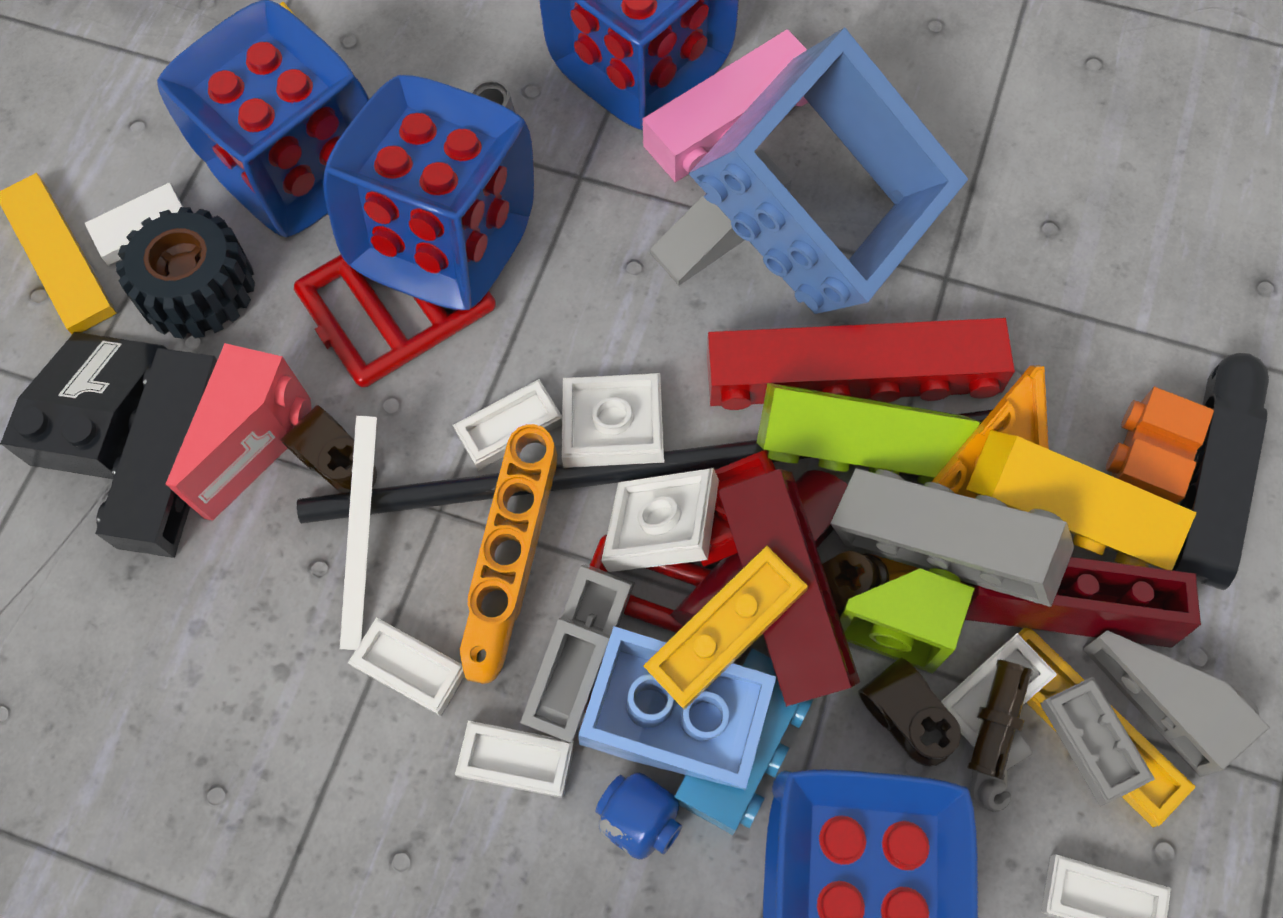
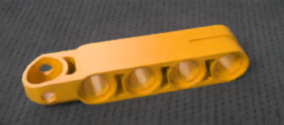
M526 424L518 427L511 434L507 442L468 594L469 615L460 646V656L465 678L476 683L487 684L492 682L503 668L514 623L521 611L557 466L558 454L551 434L545 428L536 424ZM540 443L546 447L544 457L535 463L522 461L520 453L527 444ZM519 491L531 493L534 496V502L528 511L521 514L508 511L507 503L514 493ZM514 540L520 543L521 554L514 563L509 565L496 563L495 551L502 542ZM495 590L505 592L508 597L506 610L497 617L485 616L482 610L484 597L489 592ZM481 650H485V659L481 662H478V653Z

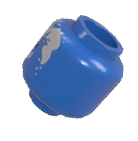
M634 773L627 778L619 775L608 786L597 804L596 813L601 816L599 830L604 837L638 860L647 858L655 849L664 855L675 842L682 829V825L675 820L679 811V802L672 793L643 773Z

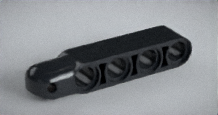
M1250 353L1228 355L1213 369L1208 378L1203 406L1213 409L1214 413L1203 445L1197 449L1194 461L1197 463L1185 498L1180 502V506L1196 512V515L1172 571L1196 574V580L1200 581L1201 584L1220 590H1226L1231 585L1239 568L1268 413L1267 409L1264 408L1269 383L1268 369L1261 359Z

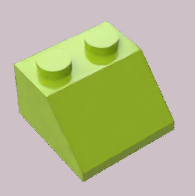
M919 568L850 598L839 618L847 642L895 660L902 657L914 667L933 674L956 649L974 588L960 583V578L947 570L931 568L927 571Z

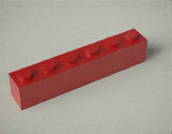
M1006 318L708 332L707 340L710 406H722L727 410H741L749 407L751 404H764L767 383L887 403L896 401L900 397L920 396L925 401H937L949 395L970 394L973 398L983 399L1002 393L1015 372Z

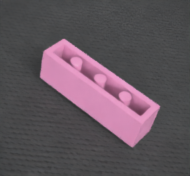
M788 29L644 117L642 119L644 148L676 183L689 174L789 62L807 49ZM803 96L795 106L801 107L807 104L808 101Z

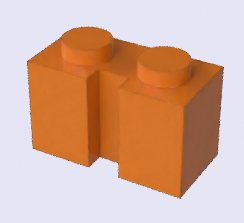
M1154 386L1141 402L1133 400L1129 405L1121 424V428L1128 430L1124 443L1118 442L1112 450L1106 464V470L1112 472V477L1178 504L1185 498L1197 463L1194 461L1197 449L1203 445L1214 410Z

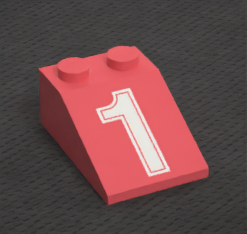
M224 343L166 481V485L203 519L213 521L287 449L281 439L311 411V398L283 356Z

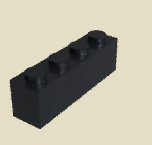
M157 348L152 365L147 367L143 378L144 390L138 408L131 413L129 418V434L123 452L116 458L113 465V482L107 500L99 507L96 517L97 529L95 534L116 549L175 558L190 506L166 485V481L216 365L217 359L215 356Z

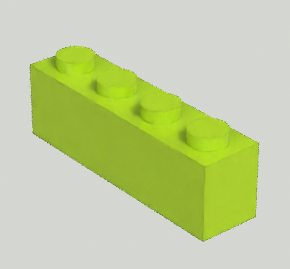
M767 383L756 442L763 450L769 451L768 458L780 462L796 464L799 462L800 456L819 459L818 466L830 470L848 472L850 464L869 467L868 472L875 473L877 470H887L897 475L900 472L918 475L917 482L925 484L932 482L978 428L980 422L959 414Z

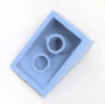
M613 626L578 735L579 745L633 762L745 790L776 676L732 663L684 710L643 666L666 642Z

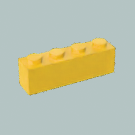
M990 430L966 490L975 494L996 498L1010 508L1030 512L1032 509H1042L1057 515L1067 522L1070 533L1075 534L1072 540L1073 544L1077 547L1103 556L1107 547L1118 552L1114 562L1143 567L1153 565L1165 570H1173L1196 515V512L1024 438Z

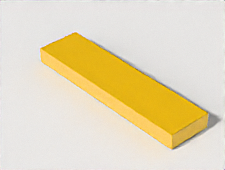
M34 173L1 190L0 205L66 329L71 334L74 332L82 333L117 314L41 177Z
M1023 628L1018 634L1057 674L1026 703L1056 732L1040 703L1084 681V679L1036 632L1029 628ZM1111 706L1155 780L1121 797L1152 827L1160 826L1196 786Z

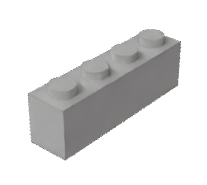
M855 469L830 523L845 547L927 571L931 568L947 570L956 574L961 581L1049 607L1053 604L1074 550L1067 522L1049 511L1032 509L1030 512L1010 508L1002 501L986 495H978L975 499L955 494L948 487L938 483L927 482L923 486L904 481L899 475L887 470H877L875 473Z

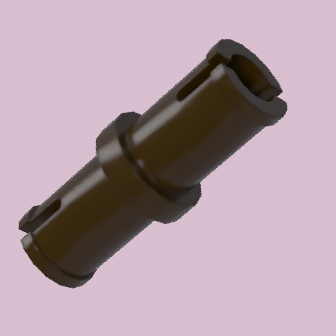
M997 660V668L986 707H979L977 718L981 719L982 722L972 758L967 768L1004 780V771L1015 731L1022 732L1024 720L1019 717L1030 676L1033 675L1034 670L1009 661Z

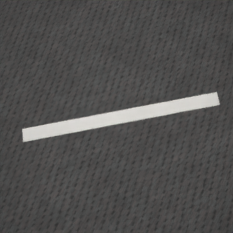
M356 416L340 635V649L356 650L362 639L377 417Z

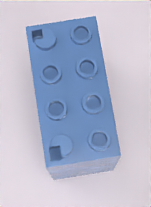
M845 27L793 58L689 172V175L706 193L703 197L721 209L730 219L735 233L742 239L749 241L763 256L765 266L775 275L782 277L795 292L796 300L799 303L804 302L814 314L868 303L968 180L962 170ZM803 96L895 204L849 260L754 152Z

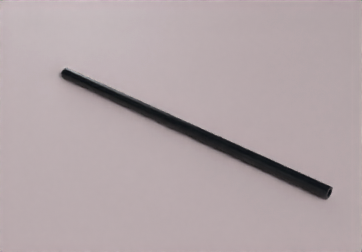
M992 410L961 413L959 415L977 420L981 424ZM757 440L665 451L664 463L569 468L557 465L550 491L612 484L710 468L716 470L761 452L763 449L758 445ZM800 456V457H799V459L811 458V457H805V456ZM499 473L372 489L370 515L493 499ZM519 491L514 493L512 496L527 495L531 493L527 491ZM351 492L299 498L297 500V515L300 523L349 518Z

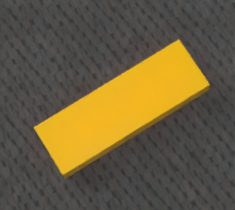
M766 546L643 666L685 710L808 590V586Z

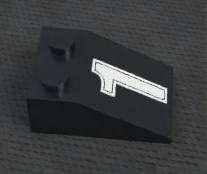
M74 332L18 397L0 444L29 466L113 479L114 462L122 454L129 434L128 422L130 415L138 408L144 390V373L147 367L152 365L157 348H167L164 345Z

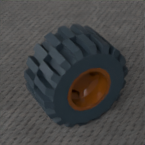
M180 207L177 213H171L169 209L159 212L160 217L151 220L149 217L142 221L143 227L138 231L132 230L126 237L129 244L121 245L118 252L121 261L116 263V272L120 276L118 281L149 325L152 324L157 331L164 335L170 331L174 338L184 339L187 333H191L195 339L205 337V331L211 329L214 333L223 330L222 324L228 320L232 323L240 317L238 309L247 308L251 301L247 293L254 291L255 282L252 278L254 272L233 230L227 226L225 220L218 215L212 217L210 211L199 209L196 213H193L190 207Z

